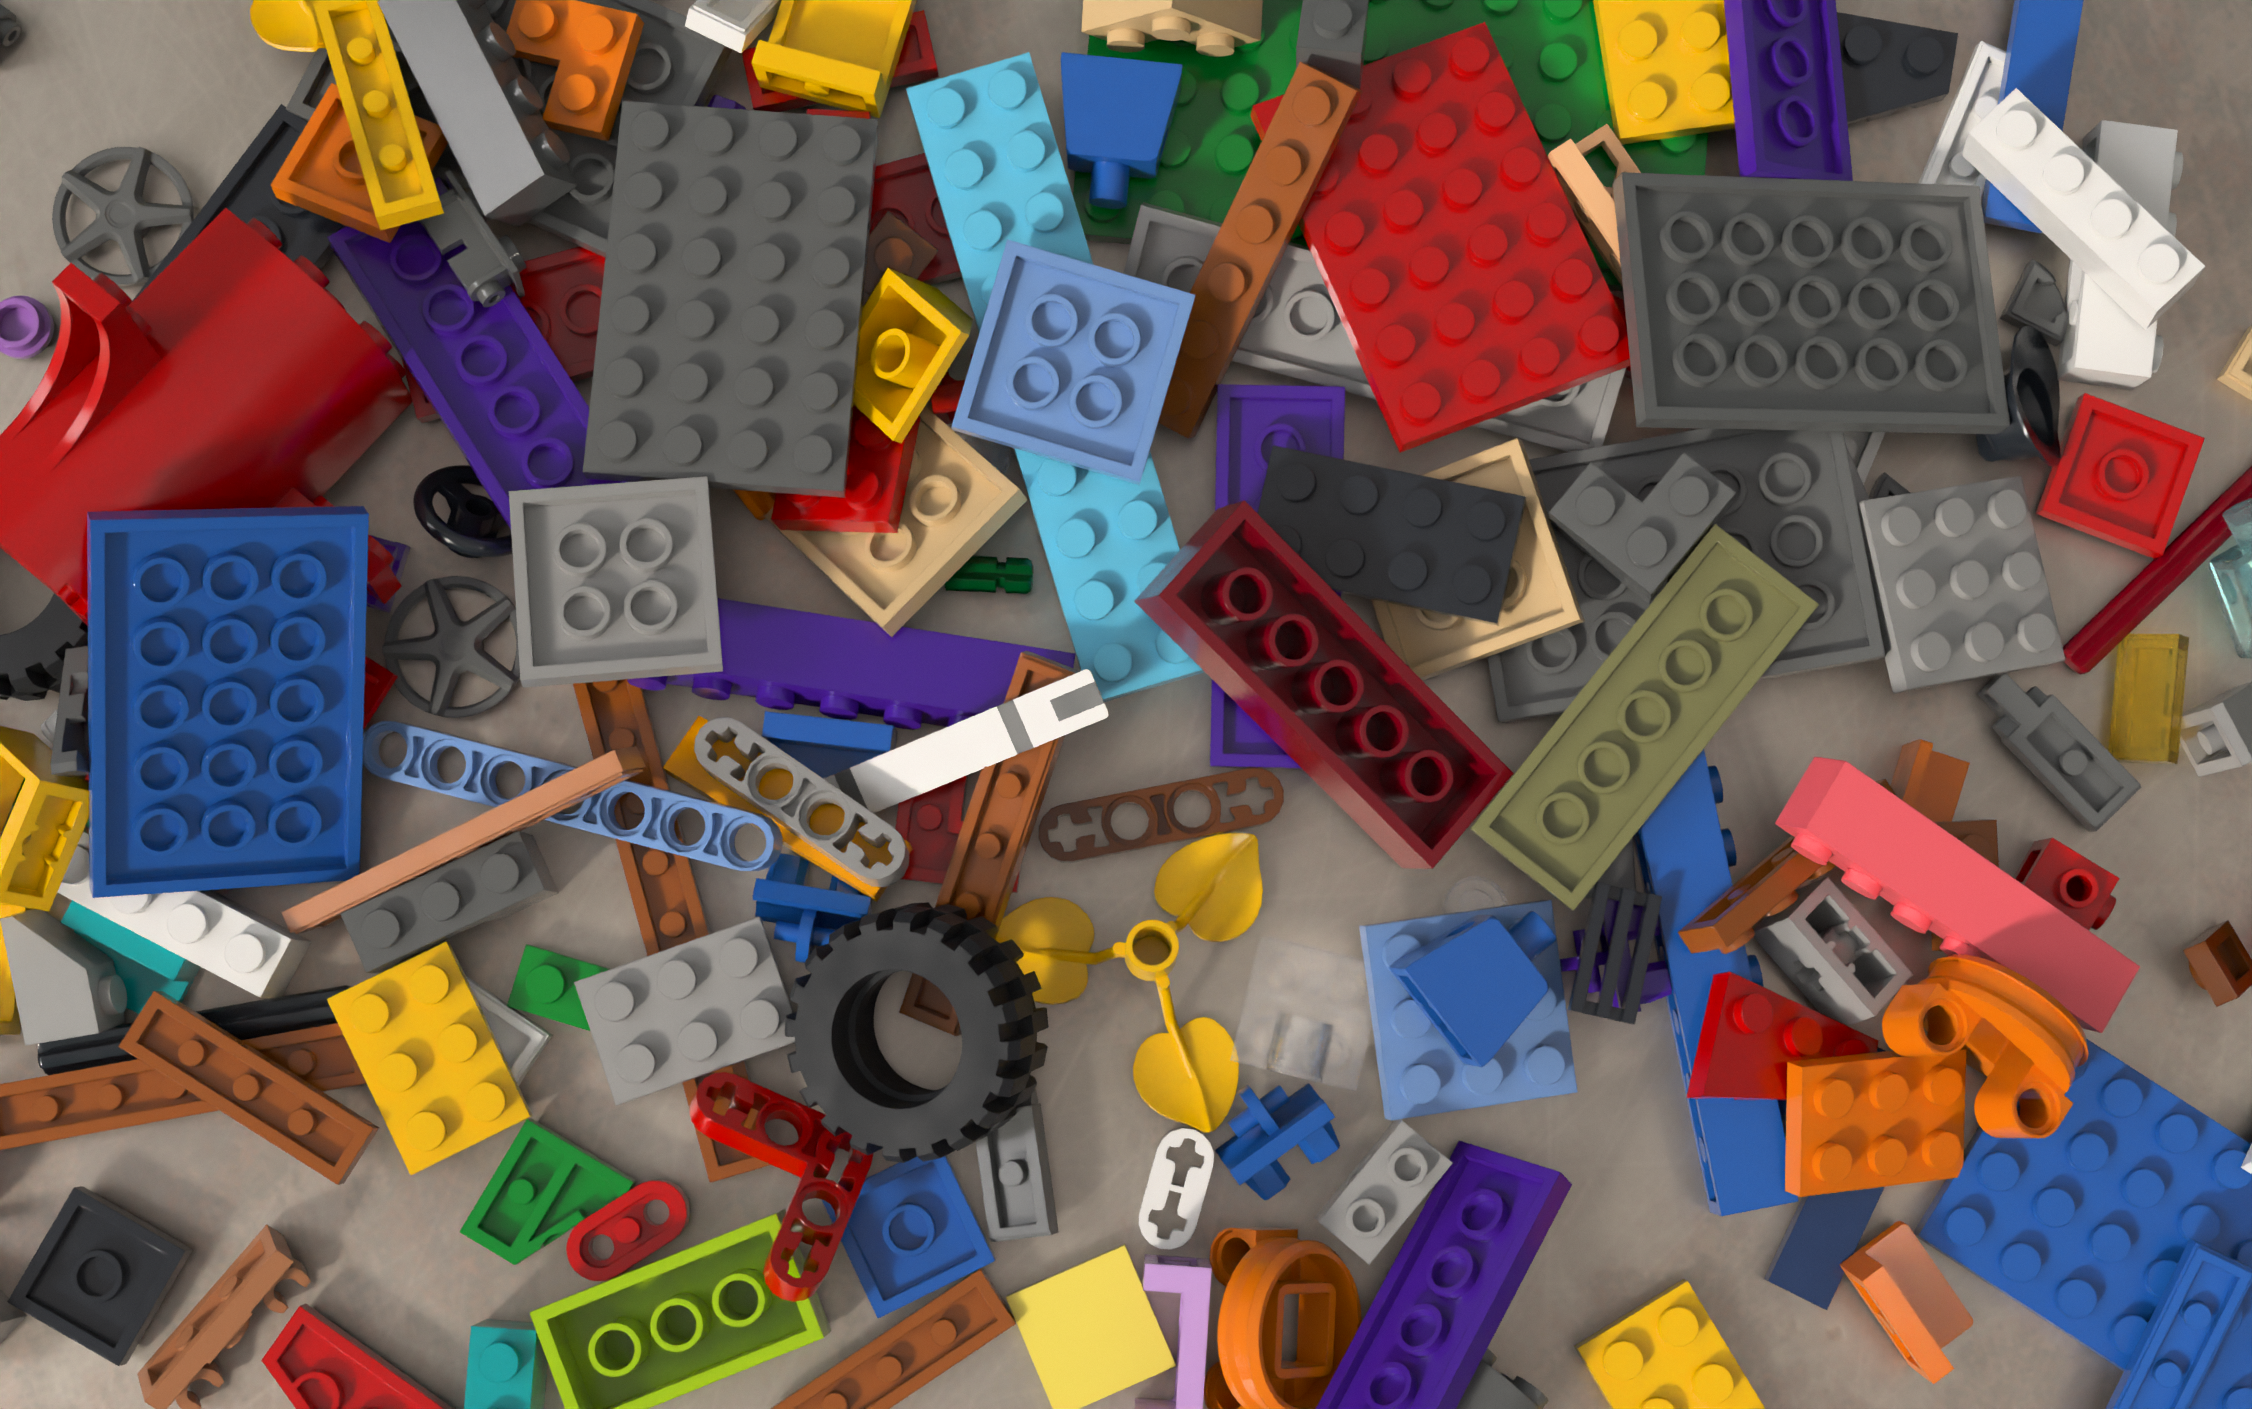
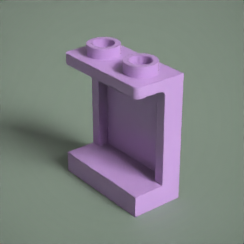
M1145 1254L1143 1291L1181 1293L1174 1396L1170 1400L1135 1398L1134 1409H1203L1212 1273L1209 1258Z

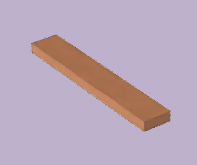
M637 746L612 750L281 912L290 933L300 934L323 928L342 919L340 913L510 834L531 827L643 772V768L646 765Z

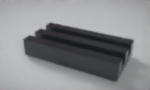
M1596 882L1568 1010L1635 1025L1662 896ZM1609 899L1618 901L1619 904L1598 1002L1595 1003L1587 1001L1586 998L1606 905ZM1633 905L1643 908L1622 1007L1617 1008L1613 1007L1612 1003Z

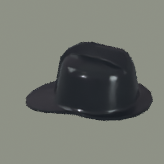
M2032 326L2020 327L2014 336L2010 368L2003 372L2010 426L1997 434H1976L1978 451L1985 461H2017L2039 456L2049 467L2056 466L2061 458L2058 437L2060 389L2059 380H2057L2056 364L2049 345L2042 334Z

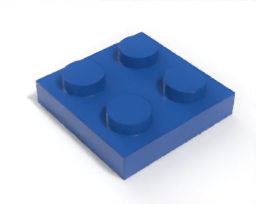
M947 1155L925 1162L915 1157L905 1163L899 1162L866 1178L841 1238L845 1251L878 1319L996 1261V1257ZM822 1200L832 1223H834L836 1220L834 1209L829 1203Z

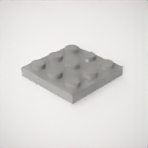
M707 476L509 491L520 680L523 688L723 671Z
M2022 476L1869 499L1857 503L1885 651V661L1893 694L2036 668L2066 660Z

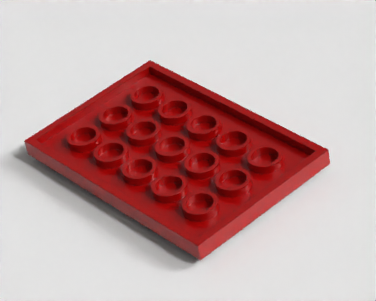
M1480 23L1364 65L1360 90L1363 92L1298 225L1399 452H1404L1631 366L1627 326L1556 173L1547 158L1548 156L1486 23ZM1284 94L1252 106L1251 119L1261 141Z

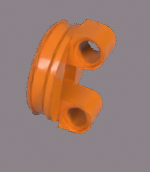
M1954 954L1934 960L1928 967L1927 979L1921 980L1914 985L1901 986L1887 1007L1882 1019L1884 1039L1888 1046L1899 1055L1906 1057L1951 1055L1961 1049L1966 1050V1064L1987 1076L1975 1099V1116L1982 1130L1995 1138H2045L2053 1134L2073 1105V1102L2065 1096V1093L2074 1082L2075 1069L2083 1065L2088 1059L2087 1040L2082 1027L2057 999L2019 973L1993 961L1972 955ZM2018 1101H2019V1103H2020V1115H2019V1116H2018V1113H2017V1102H2018Z
M1242 1227L1227 1228L1217 1234L1210 1249V1264L1216 1279L1227 1287L1223 1295L1218 1319L1217 1341L1220 1362L1215 1363L1208 1370L1204 1382V1400L1208 1409H1316L1362 1323L1361 1305L1356 1284L1350 1271L1333 1249L1319 1241L1297 1239L1298 1229ZM1286 1294H1299L1297 1355L1295 1362L1281 1360L1284 1297Z

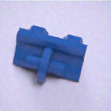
M780 853L778 860L770 866L766 879L756 878L752 895L753 900L756 901L755 917H761L762 921L776 923L774 939L796 943L795 960L796 962L805 963L815 946L829 943V935L845 924L859 921L861 917L871 915V897L864 895L833 875L829 890L806 886L810 871L809 861L800 856Z
M1309 1083L1290 1097L1278 1085L1260 1099H1258L1249 1085H1246L1238 1091V1094L1248 1108L1227 1122L1236 1135L1215 1151L1239 1185L1245 1182L1263 1200H1269L1284 1189L1291 1180L1277 1159L1298 1144L1311 1164L1323 1161L1337 1151L1340 1144L1330 1123L1335 1118L1334 1114Z

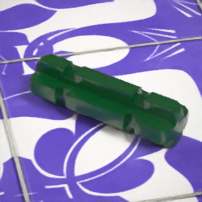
M972 556L944 585L946 591L996 593L997 588H1005L1006 593L1027 594L1031 592L1033 587L1034 566L1032 560L1028 558L1007 557L1006 562H998L997 557Z

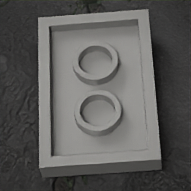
M761 917L574 982L616 1106L795 1043V1037L785 1036V1015L794 1013Z

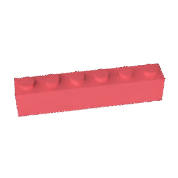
M1814 757L1775 822L1776 825L1795 837L1791 847L1798 853L1821 865H1826L1830 861L1845 872L1841 881L1846 886L1873 900H1876L1878 895L1894 905L1890 914L1897 921L1923 934H1926L1929 929L1942 938L1943 942L1939 948L1948 956L1954 954L1977 956L2019 973L2057 999L2075 1017L2083 1029L2098 1033L2104 1031L2140 968L2132 960L1847 761Z

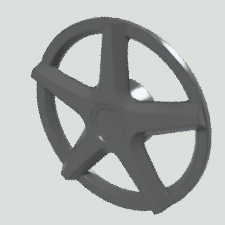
M114 147L88 156L72 170L66 171L62 176V183L56 194L52 212L54 235L64 258L90 278L94 279L99 273H103L117 285H132L148 281L164 260L163 258L151 268L149 267L143 238L148 234L152 226L182 224L178 241L194 220L191 193L181 174L161 156L142 147ZM116 160H131L124 178L116 191H108L84 177L90 171L105 163ZM150 165L157 167L171 179L180 195L182 205L148 203L144 201L142 195ZM73 192L95 211L96 219L70 242L66 228V210ZM114 240L118 242L131 274L119 275L100 271L86 263L82 256L106 241Z
M449 576L430 579L413 590L394 611L387 627L385 642L382 646L387 670L398 676L394 682L398 691L417 708L427 713L447 718L474 716L497 705L512 691L520 678L515 605L494 586L471 577ZM451 588L475 590L489 596L496 603L470 620L461 621L445 590ZM427 597L435 627L434 632L429 636L398 640L400 629L409 612L421 600ZM508 617L513 625L516 636V656L511 671L484 651L483 642ZM398 660H428L436 665L430 701L420 696L408 684L402 674ZM470 671L500 687L491 696L478 703L463 707H449L452 694L462 673Z

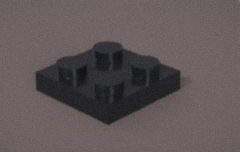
M83 1186L74 1187L7 1302L115 1365H125L128 1363L193 1249Z

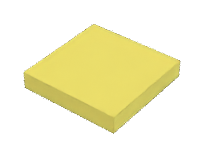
M1125 1244L1006 1295L1007 1302L1053 1409H1080L1176 1366V1362L1147 1294L1143 1291V1285Z

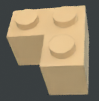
M1083 0L1081 32L1107 41V47L1118 52H1138L1145 48V43L1161 39L1168 41L1183 40L1197 45L1196 51L1202 55L1214 57L1228 56L1234 53V49L1237 46L1261 41L1263 0Z

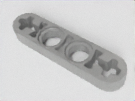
M718 717L708 721L700 728L695 738L694 751L704 770L715 780L863 883L873 887H886L896 883L904 876L909 866V851L901 834L893 826L742 722L731 717ZM734 736L736 737L734 741L742 756L752 762L746 773L742 766L729 756L724 755L715 762L717 754L712 746L718 739L728 743ZM785 769L794 778L790 792L785 797L777 800H769L762 797L759 792V783L762 777L770 770ZM745 775L744 780L739 781V779ZM824 804L838 805L845 813L841 828L830 835H819L810 828V817L813 811ZM864 822L865 825L858 830L859 823ZM857 830L862 839L876 848L882 847L886 841L889 842L888 850L893 858L892 862L887 866L877 862L871 869L867 868L869 859L862 848L851 842ZM848 844L846 852L839 851Z

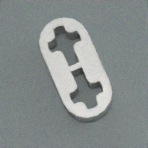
M1181 1127L1171 1130L1161 1139L1139 1211V1227L1149 1244L1159 1249L1172 1250L1183 1246L1191 1239L1199 1219L1213 1168L1214 1152L1210 1141L1205 1135L1193 1128ZM1184 1138H1190L1196 1141L1194 1145L1195 1152L1204 1156L1201 1167H1189L1184 1185L1182 1186L1172 1183L1175 1161L1166 1158V1153L1169 1146L1174 1148L1180 1147ZM1170 1190L1181 1193L1177 1214L1186 1219V1225L1183 1230L1179 1228L1172 1229L1169 1238L1157 1235L1158 1225L1154 1221L1149 1220V1214L1152 1209L1163 1210Z

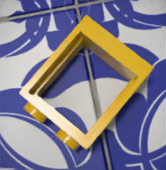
M0 726V834L25 778L0 838V903L49 912L89 819V783L84 779L52 775L50 765L52 749L34 733Z

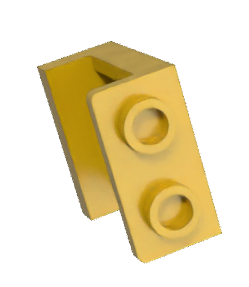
M781 0L769 41L759 40L753 56L752 66L759 86L849 111L870 112L872 117L880 118L917 0Z

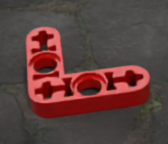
M727 1072L713 1073L702 1080L691 1101L690 1117L697 1130L711 1139L800 1177L766 1258L763 1275L766 1285L779 1298L792 1302L806 1300L815 1294L828 1273L871 1167L874 1153L866 1155L851 1148L849 1142L853 1135L848 1132L835 1137L821 1124V1120L826 1116L824 1113L808 1108L806 1105L735 1074ZM719 1096L731 1101L725 1116L713 1111L714 1104ZM751 1108L759 1112L751 1129L744 1127ZM774 1119L789 1122L797 1131L798 1141L791 1145L775 1143L766 1134L765 1123ZM839 1148L847 1151L849 1155L848 1164L836 1183L833 1180L826 1179L830 1172L835 1160V1153ZM814 1198L826 1201L834 1209L835 1222L825 1226L812 1223L803 1213V1202ZM802 1241L805 1244L812 1245L803 1265L804 1272L800 1278H796L788 1274L789 1262Z

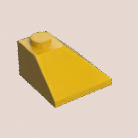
M887 268L862 310L854 405L895 442L902 443L969 337L973 319L938 288Z

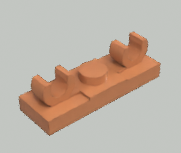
M266 1224L137 1373L145 1403L155 1409H167L176 1399L181 1409H201L199 1397L194 1392L188 1390L189 1385L196 1380L205 1379L211 1382L212 1385L220 1388L224 1383V1379L219 1366L213 1360L223 1348L230 1349L240 1341L249 1326L250 1317L253 1315L252 1310L263 1299L265 1305L270 1310L284 1313L289 1307L285 1297L280 1292L274 1290L275 1286L284 1279H293L304 1287L308 1286L311 1281L306 1268L300 1261L293 1259L284 1235Z

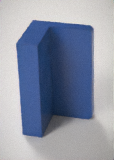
M765 711L762 732L763 738L823 779L896 749L898 731L893 725Z

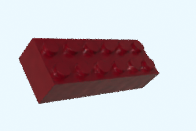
M1245 500L1218 508L1134 601L1403 869H1433L1514 774Z

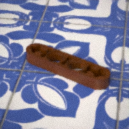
M1246 768L1076 801L1051 808L1040 822L1038 838L1043 850L1052 859L1061 863H1074L1262 826L1271 822L1280 812L1284 802V790L1280 780L1272 772L1263 768ZM1257 780L1260 789H1271L1273 799L1264 803V813L1253 815L1249 805L1230 807L1229 811L1234 821L1220 822L1221 802L1213 788L1214 785L1227 784L1226 797L1244 793L1247 786L1246 781ZM1188 791H1196L1203 794L1211 805L1209 819L1198 827L1182 825L1174 814L1176 799ZM1126 803H1134L1141 806L1149 818L1146 832L1134 840H1126L1119 837L1111 826V817L1114 811ZM1103 809L1101 826L1109 845L1094 847L1095 834L1077 838L1076 850L1071 852H1064L1061 842H1050L1049 832L1058 829V818L1070 816L1075 826L1092 824L1093 821L1088 810Z

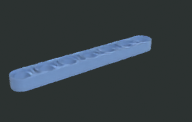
M381 721L373 724L363 736V765L370 773L381 778L492 807H498L516 798L508 799L502 796L496 786V775L499 769L506 763L514 762L518 764L525 775V785L516 797L577 768L569 764L404 722ZM395 731L405 739L407 755L399 766L390 768L380 758L379 745L387 734ZM454 746L464 754L466 769L458 781L450 784L439 775L437 762L440 754L445 749ZM625 780L584 800L581 808L572 814H566L561 811L545 819L546 821L738 871H761L769 868L778 860L783 843V837L777 824L763 814L631 780ZM632 792L643 801L645 814L642 822L636 828L627 830L616 821L614 810L617 800L622 795ZM693 808L698 810L703 816L705 832L697 843L688 846L676 837L674 823L678 814L683 810ZM749 823L759 826L766 837V848L763 854L753 861L741 858L734 845L738 830Z

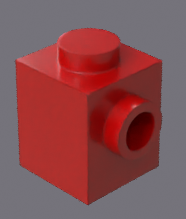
M2053 837L2034 841L2013 876L2014 879L2087 930H2090V928L2098 930L2110 916L2116 904V897L2112 896L2111 892L2120 879Z

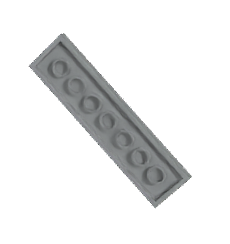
M1143 202L1140 206L1123 274L1190 293L1222 223ZM1289 242L1232 361L1323 386L1345 387V392L1376 400L1309 247ZM1626 368L1472 426L1567 452L1603 446Z

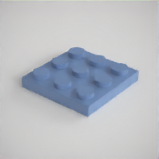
M1007 239L953 419L952 430L1140 485L1195 295Z
M1540 900L1359 926L1385 1119L1392 1121L1578 1092L1552 900ZM1529 911H1534L1548 924L1556 937V941L1531 961L1548 982V992L1485 1066L1477 1067L1463 1064L1388 967L1400 958L1476 915H1494L1508 930Z

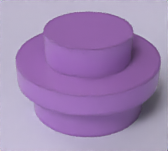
M12 296L0 302V351L16 359L31 358L44 351L54 333V322L49 310L38 300L29 296Z

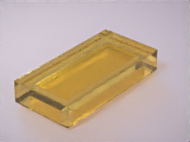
M2128 634L2118 644L2108 751L2118 762L2178 764L2189 637L2181 634Z

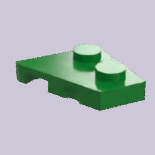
M530 1118L525 1121L465 1221L460 1233L513 1265H517L573 1229L588 1216L633 1189L637 1181Z

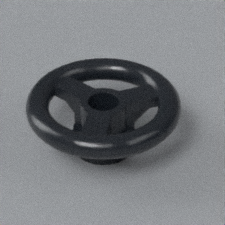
M470 465L444 467L428 474L422 479L414 493V511L422 527L434 539L447 546L454 553L467 558L502 557L513 554L511 534L496 538L499 528L507 523L494 502L487 497L472 494L461 485L472 484L483 487ZM437 492L446 498L451 510L447 523L438 516L433 506V498Z

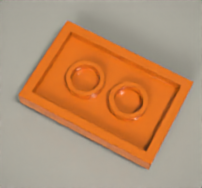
M1961 1049L1951 1055L1914 1057L1902 1056L1894 1051L1787 1062L1785 1191L1799 1197L1958 1178L1964 1163L1966 1050Z

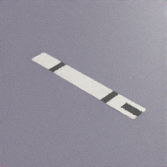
M1085 669L824 778V780L872 813H876L981 770L985 766H991L1103 720L1109 716V712L1091 671Z

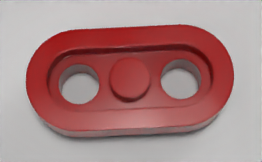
M655 1179L637 1185L579 1222L568 1237L566 1251L571 1267L585 1279L605 1281L618 1276L678 1238L686 1229L690 1219V1204L686 1194L673 1182ZM655 1199L665 1202L669 1208L668 1219L663 1224L652 1222L647 1214L649 1204ZM600 1234L610 1237L614 1244V1251L607 1259L598 1257L593 1251V1241Z

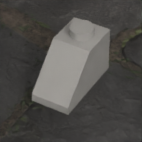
M2252 682L2234 687L2169 720L2198 777L2239 768L2252 762Z
M29 909L0 918L25 1046L98 1034L125 1023L123 1012L127 1006V993L123 980L116 975L113 959L46 911Z

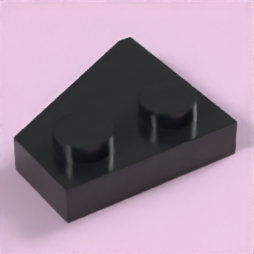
M1837 12L1848 124L1867 119V122L1890 116L1899 109L1906 107L1918 108L1939 102L1949 94L1958 33Z

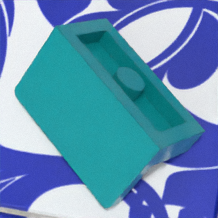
M73 900L61 920L62 924L74 929L76 934L113 959L116 975L123 980L126 988V1008L137 1014H140L154 991H163L182 1003L201 968Z

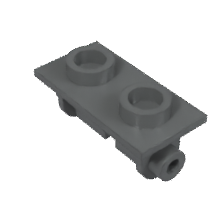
M451 170L445 172L450 190L441 196L439 195L444 214L418 220L419 223L425 228L442 255L464 243L467 249L449 259L448 263L472 301H480L484 307H491L504 298L506 293L503 289L510 284L520 298L524 297L526 294L519 272L527 267L518 249L508 235H504L499 239L495 237L486 223L492 218L484 216L470 186L463 189Z

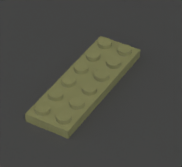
M1714 524L1470 830L1571 911H1574L1819 604L1727 532Z

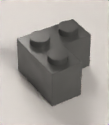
M1685 452L1643 502L1590 462L1549 511V520L1554 529L1650 604L1714 524H1717L1733 504L1736 492Z

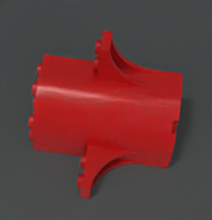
M225 208L133 302L105 274L99 273L92 280L72 263L52 281L61 307V326L55 352L34 394L18 416L0 435V548L59 596L87 626V512L335 507L322 496L412 403L411 395L402 380L407 372L388 353L393 348L390 342L368 322L362 321L359 325L346 311L341 302L326 289L330 281L323 272L302 255L294 262L279 250L282 247V243L278 237L256 218H252L246 224ZM368 534L367 594L385 605L402 585L389 567L395 558L384 546Z

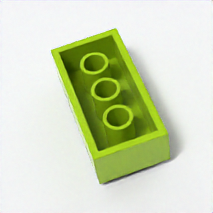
M781 1210L529 1312L565 1409H649L823 1339L832 1330L817 1291L806 1300L792 1302L783 1300L773 1294L765 1283L763 1275L764 1264L786 1210ZM799 1246L789 1262L788 1274L796 1278H800L804 1272L803 1265L805 1262Z

